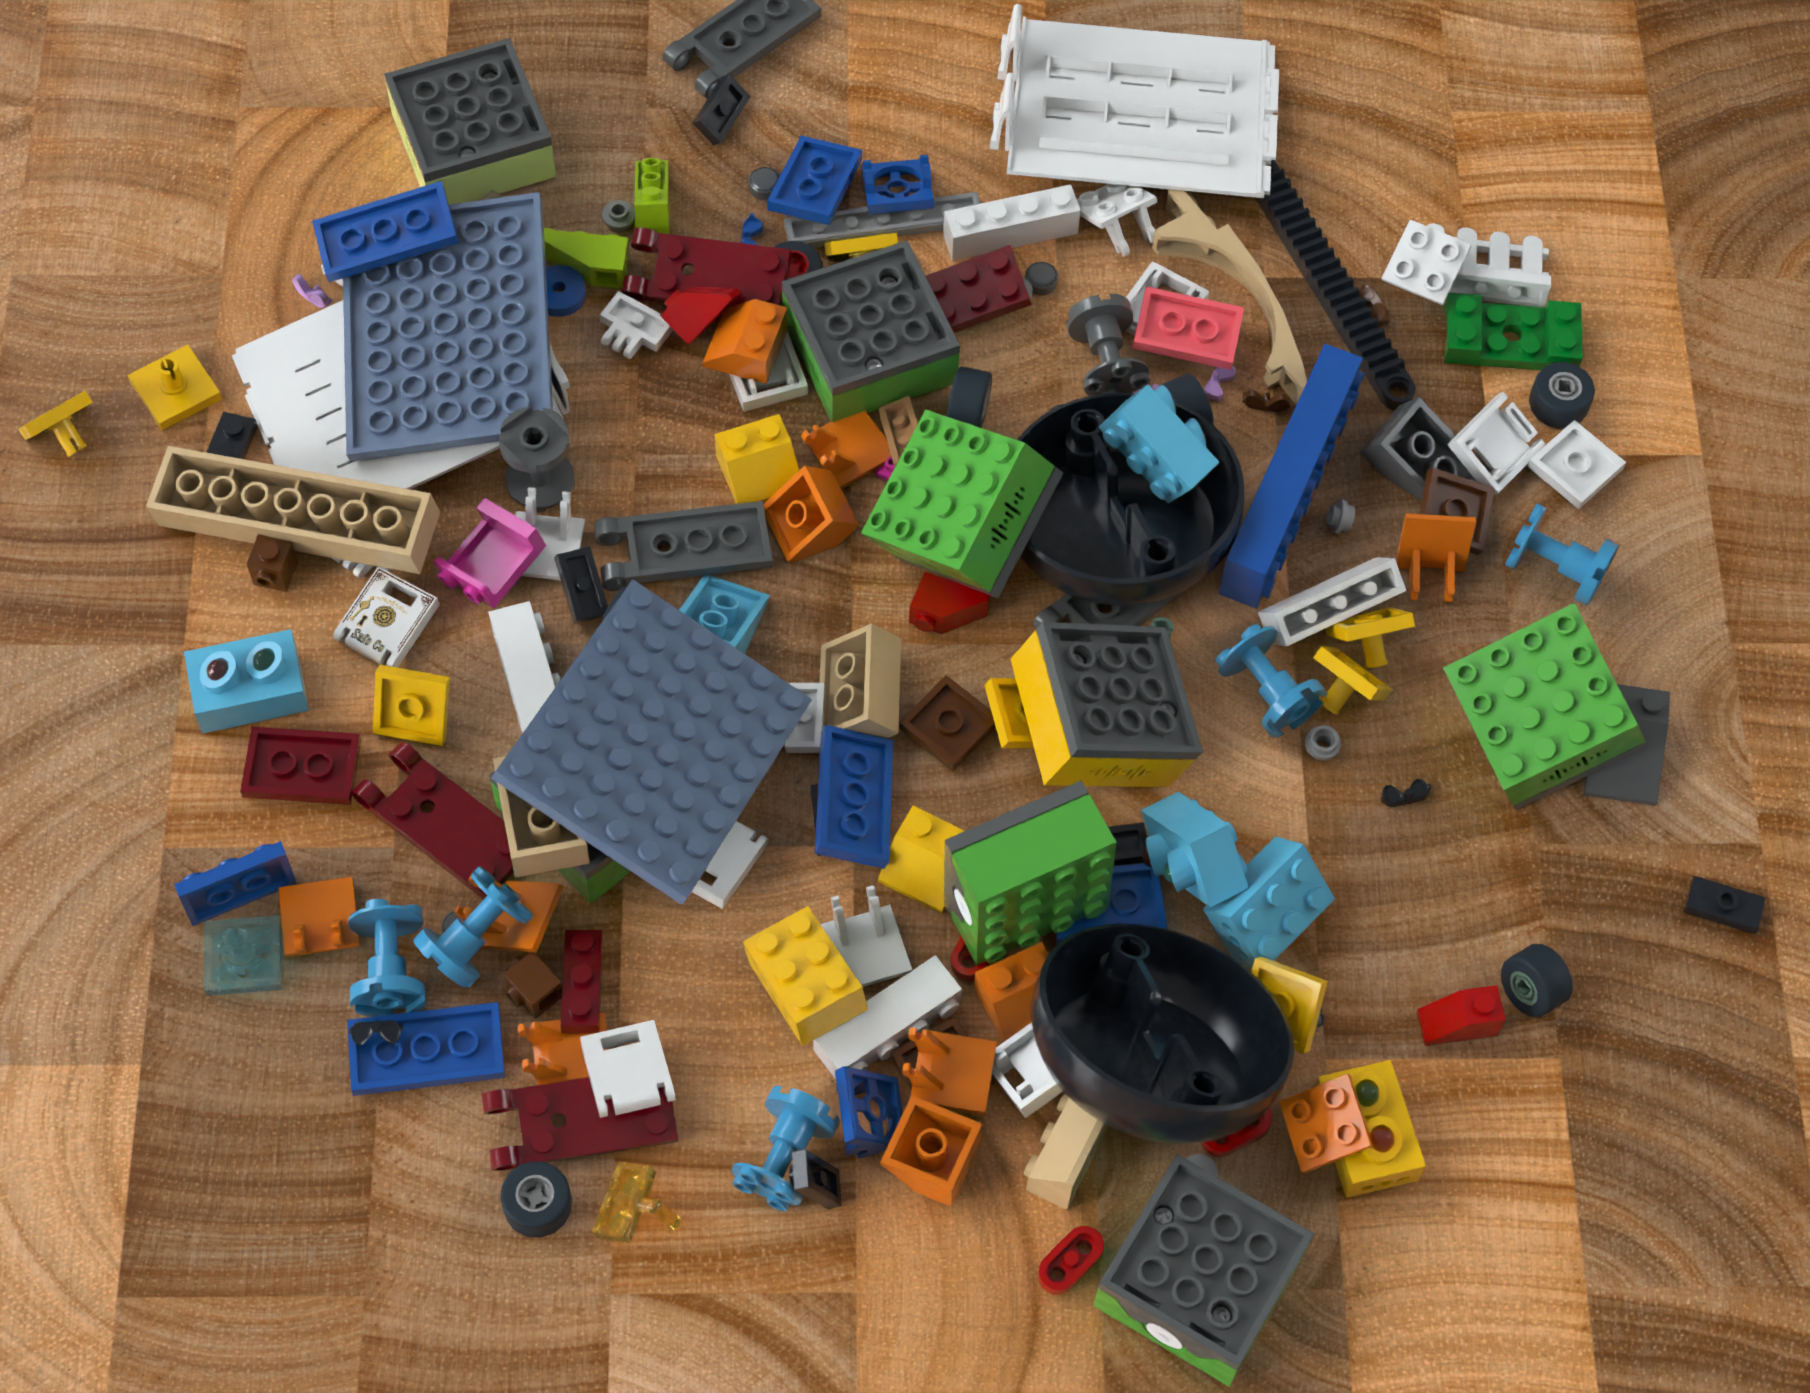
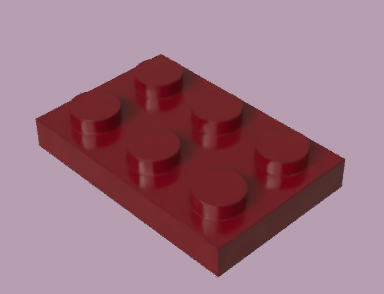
M1011 245L926 275L954 333L1032 305Z
M252 726L240 789L242 798L351 805V792L354 790L361 745L360 734Z

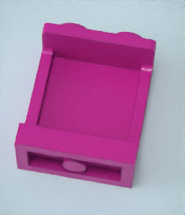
M484 498L476 507L482 517L480 523L448 561L437 556L433 563L440 572L438 578L451 589L457 586L463 590V593L472 602L478 605L484 602L494 609L543 551L546 544L534 526Z

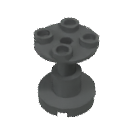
M1110 294L1111 299L1100 300L1099 295L1090 296L1076 303L1068 312L1069 320H1066V325L1070 337L1077 342L1089 343L1092 354L1100 357L1101 364L1090 370L1083 380V389L1089 396L1106 393H1132L1150 384L1149 368L1145 362L1135 358L1120 357L1119 350L1124 344L1121 334L1128 330L1132 324L1133 311L1129 300L1119 294Z
M532 407L518 409L503 421L500 428L499 444L501 454L510 465L506 474L507 490L517 503L526 507L528 487L536 488L537 513L560 504L563 501L562 492H571L575 487L573 467L566 458L570 446L568 427L564 419L551 409L543 408V411L532 410Z

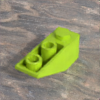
M646 158L642 161H636L634 196L636 228H647L658 233L670 234L668 160Z
M544 228L545 260L554 265L572 267L583 276L585 283L591 286L622 289L624 276L627 275L630 260L628 237H620L615 234L599 235L588 234L583 231L567 232Z

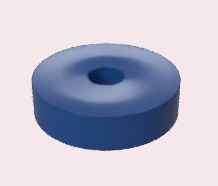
M554 265L547 267L548 315L564 317L575 313L583 306L586 300V286L583 276L569 266ZM558 289L564 290L563 292H560V293L554 292V291H556V290H558Z

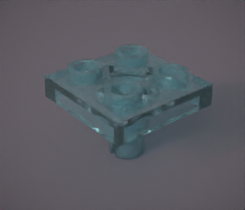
M279 915L204 921V992L206 996L282 990V937ZM267 953V956L264 959L257 958L258 954H260V956H264V954ZM245 970L249 972L248 975H247L245 978H240V977H239V974H240V975H245V974H246Z

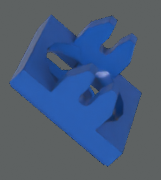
M920 155V159L872 164L871 160H865L861 164L868 214L934 208L928 155ZM913 174L921 182L909 183L901 179L900 175ZM890 176V181L885 185L874 186V182L878 177ZM894 186H902L906 188V190L901 193H893L889 191V189Z
M847 1066L835 1070L836 1090L839 1097L844 1140L847 1143L844 1146L846 1156L857 1154V1158H864L885 1151L903 1114L898 1078ZM866 1092V1096L863 1099L855 1098V1095ZM870 1099L874 1100L879 1106V1118L870 1109ZM857 1112L863 1113L870 1122L872 1134L867 1133L860 1126ZM888 1118V1129L884 1135L882 1122Z

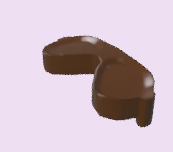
M1362 285L1359 290L1360 297L1365 298L1366 303L1373 304L1371 308L1373 318H1377L1379 324L1390 323L1389 311L1374 287Z
M1249 390L1243 392L1242 402L1252 409L1281 412L1290 407L1291 398L1286 394H1278L1270 399V394L1267 392L1262 397L1257 391Z

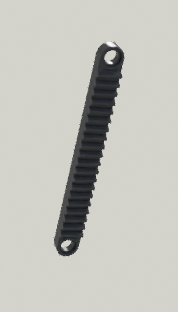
M1271 160V165H1265L1271 166L1270 195H1264V198H1254L1352 354L1363 357L1360 369L1365 373V377L1386 408L1395 411L1399 405L1413 400L1416 390L1412 378L1405 369L1404 360L1398 358V351L1392 348L1391 339L1385 337L1384 328L1380 329L1378 319L1373 318L1372 309L1366 307V300L1360 297L1359 288H1354L1352 277L1348 278L1347 269L1341 267L1340 258H1336L1333 247L1329 248L1328 239L1322 237L1321 228L1316 227L1315 218L1310 217L1308 207L1304 208L1303 199L1297 197L1296 188L1292 189L1291 180L1285 178L1284 169H1280L1275 160ZM1401 387L1406 391L1407 395L1403 398H1396L1389 393V389Z

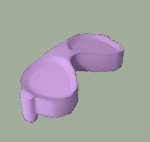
M297 274L293 278L292 283L296 290L319 308L327 307L333 301L332 298L328 299V296L321 290L319 285L310 289L301 274Z
M1233 366L1231 370L1217 367L1213 371L1211 378L1204 387L1208 400L1218 401L1222 399L1223 391L1219 383L1234 380L1236 370Z

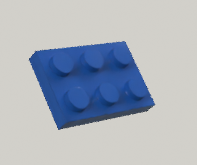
M800 136L767 200L768 211L830 225L862 161V150Z
M280 841L275 844L261 845L253 853L238 859H226L218 867L206 872L189 874L181 882L174 884L192 926H195L279 891L278 887L295 885L297 882Z
M1151 863L1114 866L1109 907L1095 918H1082L1074 922L1066 931L1055 933L1056 944L1083 929L1106 924H1142L1167 929L1160 877L1155 876Z

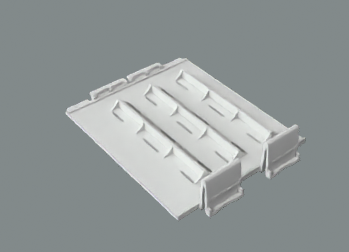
M1020 4L1014 5L1007 34H1003L1001 41V63L997 79L1005 80L1000 96V103L995 102L993 112L994 127L990 140V149L998 150L1002 124L1006 118L1005 151H1009L1007 174L1264 198V195H1270L1271 166L1265 165H1271V160H1276L1278 115H1273V113L1278 112L1279 69H1275V45H1270V42H1267V40L1257 41L1030 20L1024 16L1021 30L1022 6ZM1013 48V71L1007 74L1009 56ZM1014 81H1016L1015 97H1014Z
M343 300L235 349L236 354L231 355L245 387L251 385V388L246 389L248 394L245 395V398L257 421L266 446H271L268 451L274 465L411 490L500 448L499 442L358 460L348 464L350 460L346 455ZM550 344L553 411L563 418L562 414L570 412L568 393L566 391L570 384L565 372L558 364Z

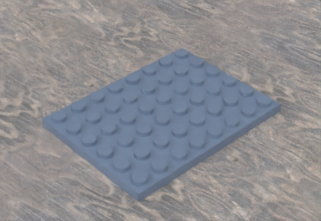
M540 192L450 204L449 207L459 243L343 278L346 455L350 462L499 442L500 428L503 421L516 410L525 407H532V410L543 411V408L553 410L543 202Z
M632 579L499 765L491 779L683 905L812 699Z

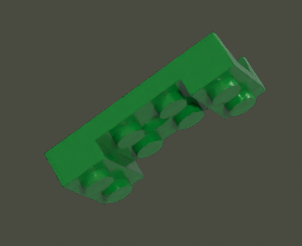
M1449 292L1446 298L1444 313L1447 314V338L1444 363L1542 370L1543 367L1552 363L1567 362L1580 367L1583 359L1581 303L1548 300L1546 307L1543 308L1482 303V296L1475 294ZM1513 332L1518 335L1519 340H1507L1503 333Z

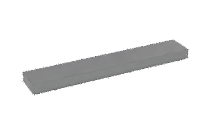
M978 192L935 197L934 208L868 214V208L862 207L836 211L830 225L797 217L784 218V227L787 241H801L813 248L825 247L824 243L890 233H897V237L943 231L944 211L980 204Z

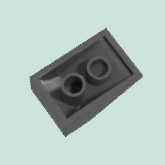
M1420 397L1399 405L1361 450L1363 456L1385 478L1421 502L1426 474L1432 468L1477 482L1447 445L1456 435Z
M1617 684L1648 747L1586 776L1584 795L1656 806L1669 724L1670 692Z

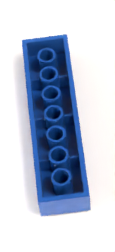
M1324 344L1228 554L1218 594L1256 609L1262 597L1269 599L1276 582V574L1282 570L1286 561L1288 547L1290 543H1294L1298 534L1300 520L1308 512L1313 498L1311 497L1314 489L1317 490L1320 485L1325 464L1330 462L1336 447L1337 437H1341L1348 420L1349 410H1353L1360 393L1358 390L1365 375L1364 372L1360 371L1363 357Z

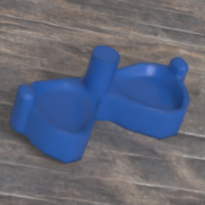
M753 213L744 221L740 243L758 245L751 238L762 232L763 223L760 219L755 218Z

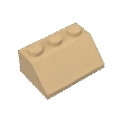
M871 623L821 645L820 683H825L826 688L824 726L830 725L885 739L898 734L901 638Z
M1063 1093L1056 1109L1061 1114L1056 1124L1049 1122L1040 1140L1045 1146L1039 1156L1035 1154L1031 1156L1023 1175L1028 1177L1027 1191L1068 1210L1109 1126L1091 1116Z

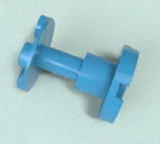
M1537 503L1528 519V522L1532 523V525H1524L1515 540V544L1519 545L1520 548H1513L1505 565L1515 570L1526 551L1530 550L1560 565L1557 570L1558 573L1580 583L1581 585L1574 600L1588 605L1601 584L1606 570L1609 569L1619 545L1607 538L1597 553L1575 541L1569 547L1539 532L1538 529L1547 508Z
M1254 624L1242 633L1241 638L1243 640L1233 648H1227L1217 656L1215 662L1219 665L1218 671L1223 677L1232 676L1248 668L1262 686L1259 688L1258 693L1270 706L1261 724L1271 737L1277 738L1284 735L1280 729L1290 725L1294 730L1314 715L1323 704L1319 699L1320 695L1327 697L1328 693L1317 679H1311L1298 685L1287 670L1278 672L1264 655L1276 640L1278 632L1272 626L1261 629L1258 624Z
M479 866L472 873L471 877L487 896L464 921L457 917L441 936L435 931L424 927L413 939L416 947L427 959L432 957L439 964L437 968L442 973L465 988L470 987L480 976L469 960L485 944L486 941L482 935L500 914L505 911L524 924H527L534 916L525 905L519 902L521 897L506 884H503L501 888L494 884L496 879L482 866Z
M372 899L366 902V908L360 909L349 916L348 926L350 930L361 936L375 938V956L368 960V978L357 981L349 989L350 1006L355 1004V1012L375 1017L392 1015L393 1010L405 1008V1013L417 1012L425 1006L426 989L424 983L416 978L406 976V959L398 955L397 937L411 934L423 925L422 908L419 905H388L387 900Z
M774 1086L765 1100V1107L777 1118L769 1135V1140L774 1145L762 1168L748 1163L733 1164L731 1172L735 1178L732 1185L747 1194L756 1192L766 1197V1202L771 1207L786 1212L790 1205H799L803 1199L802 1195L794 1190V1186L783 1179L792 1160V1152L806 1149L812 1136L824 1139L832 1138L840 1124V1118L838 1115L834 1119L828 1116L830 1107L808 1093L791 1088L789 1094L779 1093L782 1086Z

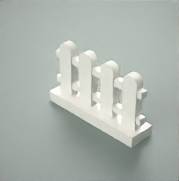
M1432 223L1427 225L1444 233V228L1439 224ZM1459 229L1455 238L1471 244V248L1452 285L1450 293L1481 295L1482 301L1545 308L1551 288V276H1549L1548 272H1542V260L1548 259L1549 249L1543 248L1540 238L1527 236L1523 239L1522 245L1510 244L1509 236L1503 232H1494L1491 234L1489 241L1477 240V233L1473 229ZM1477 252L1488 253V265L1476 263ZM1510 256L1521 257V269L1509 268Z

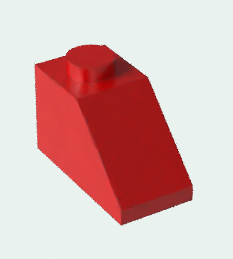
M692 286L684 292L678 289L665 301L664 304L668 308L660 316L689 345L697 340L742 292L738 288Z
M924 572L910 604L909 623L914 624L915 627L925 632L934 631L940 634L949 632L987 617L991 595Z
M1497 985L1460 990L1417 1010L1425 1046L1498 1036L1506 1021Z

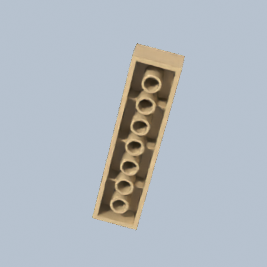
M173 446L167 447L146 505L147 510L159 526L254 544L259 534L290 541L294 551L416 574L421 573L440 515V510L431 493Z

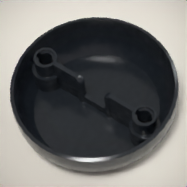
M1106 393L1073 400L1041 416L1017 439L1029 445L1063 472L1020 556L1048 584L1066 594L1097 604L1111 606L1140 605L1160 601L1185 591L1209 574L1226 556L1236 538L1244 507V478L1240 462L1227 439L1213 424L1198 413L1174 402L1176 415L1184 424L1190 418H1194L1199 423L1205 437L1206 448L1219 463L1190 491L1170 503L1158 498L1152 492L1150 483L1142 474H1137L1128 466L1127 458L1118 448H1113L1105 441L1103 432L1099 428L1115 410L1135 393Z
M1116 923L1086 928L1058 943L1049 953L1037 977L1031 1001V1021L1035 1042L1047 1070L1062 1091L1079 1107L1102 1123L1128 1135L1165 1144L1207 1142L1232 1135L1252 1124L1268 1111L1282 1091L1291 1070L1294 1058V1038L1287 1017L1273 994L1255 975L1232 957L1191 936L1169 929L1142 924Z

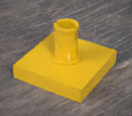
M897 233L832 241L824 243L826 256L849 253V256L855 258L873 252L876 249L897 244L898 238Z
M188 344L127 375L131 385L162 431L222 400L220 391Z
M85 390L21 426L18 430L25 440L46 429L48 431L52 430L65 450L67 457L87 446L70 421L73 418L71 415L93 403Z
M1389 607L1353 615L1325 629L1327 636L1347 642L1361 639L1365 668H1375L1388 664L1382 634L1415 627L1412 612Z
M1321 646L1313 657L1338 677L1327 691V697L1324 696L1320 699L1323 703L1322 706L1338 715L1340 709L1354 690H1357L1372 701H1385L1393 690L1338 648Z
M379 665L375 671L372 734L443 746L447 735L450 677Z
M990 678L984 686L1001 748H1034L1016 678Z
M1262 956L1255 958L1251 973L1266 986L1283 1009L1294 1038V1051L1302 1054L1310 1052L1328 981Z

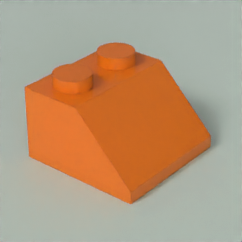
M753 299L727 308L722 313L702 366L767 384L788 331L787 307Z
M805 465L763 504L765 518L789 563L838 546L860 526L831 470Z
M1042 942L975 972L973 989L1002 1043L1032 1022L1031 1001L1039 972L1049 955Z
M911 1095L880 1164L916 1193L952 1207L982 1142V1124Z

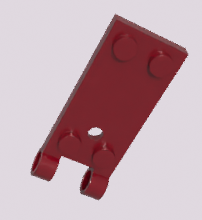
M635 228L631 247L641 252L658 253L652 281L635 275L624 276L621 293L635 300L665 302L678 289L684 292L692 286L738 288L742 292L729 307L753 299L782 306V281L788 280L793 253L790 249L663 234L647 228ZM686 265L694 266V270L690 275H684L682 272Z
M401 741L388 755L400 770L410 776L388 798L374 783L367 779H364L351 792L352 796L363 808L373 813L484 900L487 895L480 888L469 883L471 873L479 866H482L496 879V882L502 885L514 873L504 820L425 761L410 744ZM425 803H432L435 806L434 810L430 813H424L421 811V807Z
M589 1077L517 1089H498L482 1093L484 1114L491 1115L515 1110L519 1111L523 1140L522 1146H504L490 1150L491 1170L505 1171L515 1169L517 1166L531 1161L551 1163L678 1142L673 1101L668 1102L664 1087H659L661 1105L615 1115L612 1099L605 1100L608 1107V1116L600 1118ZM556 1114H562L566 1117V1124L561 1128H556L551 1123L553 1116Z

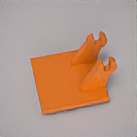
M866 411L835 422L831 421L822 427L813 425L811 433L804 430L801 438L826 470L833 472L841 489L885 465L886 459L891 456L886 437Z
M1405 513L1396 563L1399 569H1409L1410 600L1418 601L1420 567L1444 569V601L1453 602L1455 572H1465L1476 525V517Z
M470 876L469 883L479 888V886L474 882V880ZM506 880L505 884L521 897L519 902L525 905L534 916L527 924H524L503 911L483 933L482 937L486 942L481 948L536 953L564 886L560 883ZM496 881L494 882V884H496L500 888L503 886L502 884ZM457 906L454 914L465 921L474 909L467 906L463 909Z
M352 876L278 887L284 955L286 958L360 947L359 935L350 930L348 926L349 916L356 912Z
M605 1012L600 1013L599 1032L607 1031ZM561 1019L543 1022L534 1021L530 1023V1027H525V1024L521 1023L518 1025V1035L527 1037L532 1043L535 1060L534 1063H530L529 1059L523 1060V1071L531 1073L537 1079V1085L589 1077L580 1037L594 1033L562 1034Z
M916 1027L910 1028L908 1038L914 1041L918 1048L917 1063L915 1069L911 1068L910 1063H905L902 1074L910 1079L912 1084L911 1095L945 1109L985 1115L997 1041L930 1031L928 1029H922V1033H918Z
M1345 1074L1279 1101L1298 1164L1303 1174L1374 1147L1350 1074Z

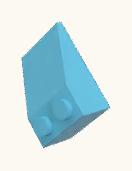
M704 575L679 610L745 654L769 602L770 595L711 575Z

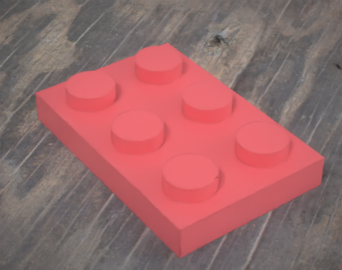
M1146 286L1132 349L1231 370L1244 307Z

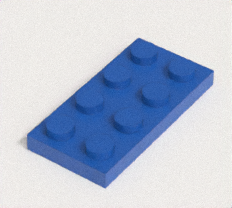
M442 181L312 220L325 276L329 282L459 243Z
M830 725L824 726L820 737L815 854L885 869L890 857L893 740Z
M498 1002L347 1020L351 1091L353 1096L505 1078L500 1007ZM377 1019L380 1021L395 1020L399 1024L404 1025L401 1036L395 1044H389L379 1033L374 1032L363 1045H357L349 1033L351 1026L362 1021H375Z

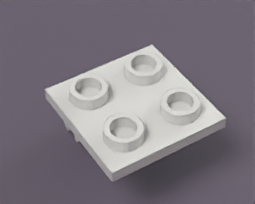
M1107 184L1095 191L1085 192L1077 199L1081 210L1080 216L1101 229L1106 228L1118 254L1121 253L1122 257L1129 255L1130 249L1124 239L1118 218L1130 212L1133 213L1144 239H1149V242L1153 243L1155 229L1152 226L1147 207L1157 203V198L1139 186Z
M1409 220L1381 279L1384 282L1443 306L1468 255L1471 244L1437 231L1432 227Z
M528 487V497H526L525 502L526 512L516 511L515 516L534 526L545 542L546 547L522 576L561 581L554 557L560 553L580 549L585 519L571 517V492L569 491L562 492L563 501L560 502V518L537 515L536 488Z
M874 885L866 887L869 912L845 919L843 907L840 906V898L837 895L831 897L834 920L821 924L862 987L903 976L912 971L891 906L880 907Z

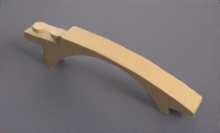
M1168 189L1165 209L1174 220L1155 229L1152 250L1157 256L1185 257L1212 265L1235 278L1253 295L1265 314L1271 334L1272 350L1265 368L1267 371L1262 383L1267 389L1279 384L1297 405L1307 383L1303 362L1285 313L1262 270L1229 224L1217 229L1213 219L1210 216H1206L1198 207L1192 194L1186 193V191Z

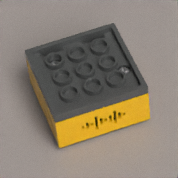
M1042 622L1010 659L1044 785L1070 786L1082 780L1084 786L1169 787L1203 753L1166 627Z

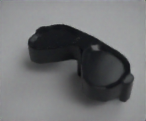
M1415 779L1409 789L1405 790V793H1402L1392 785H1386L1382 790L1381 802L1387 806L1396 807L1423 801L1430 793L1431 785L1426 784L1422 779Z
M377 1019L375 1021H362L351 1026L349 1033L357 1045H363L374 1032L379 1033L389 1044H395L401 1036L404 1025L399 1024L395 1020L380 1021Z

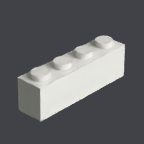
M1070 184L944 211L943 236L951 260L954 261L986 254L1008 245L1014 248L1078 234L1081 210Z
M1376 557L1258 611V615L1263 628L1272 626L1278 632L1276 640L1272 645L1289 646L1407 590L1395 558Z
M530 601L488 612L492 632L522 733L560 682L558 672L551 674L549 664L554 663L549 642L542 644L540 634L545 633L540 612L533 614Z
M935 955L866 1001L867 1011L813 1040V1050L835 1079V1070L843 1066L867 1071L868 1065L877 1059H888L891 1051L899 1048V1044L908 1039L910 1028L916 1027L917 1032L922 1033V1029H929V1024L939 1017L946 1019L953 1015L960 1007L962 988Z

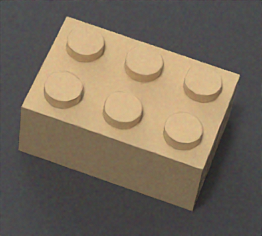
M506 756L493 758L495 771ZM497 783L515 878L590 864L585 840Z

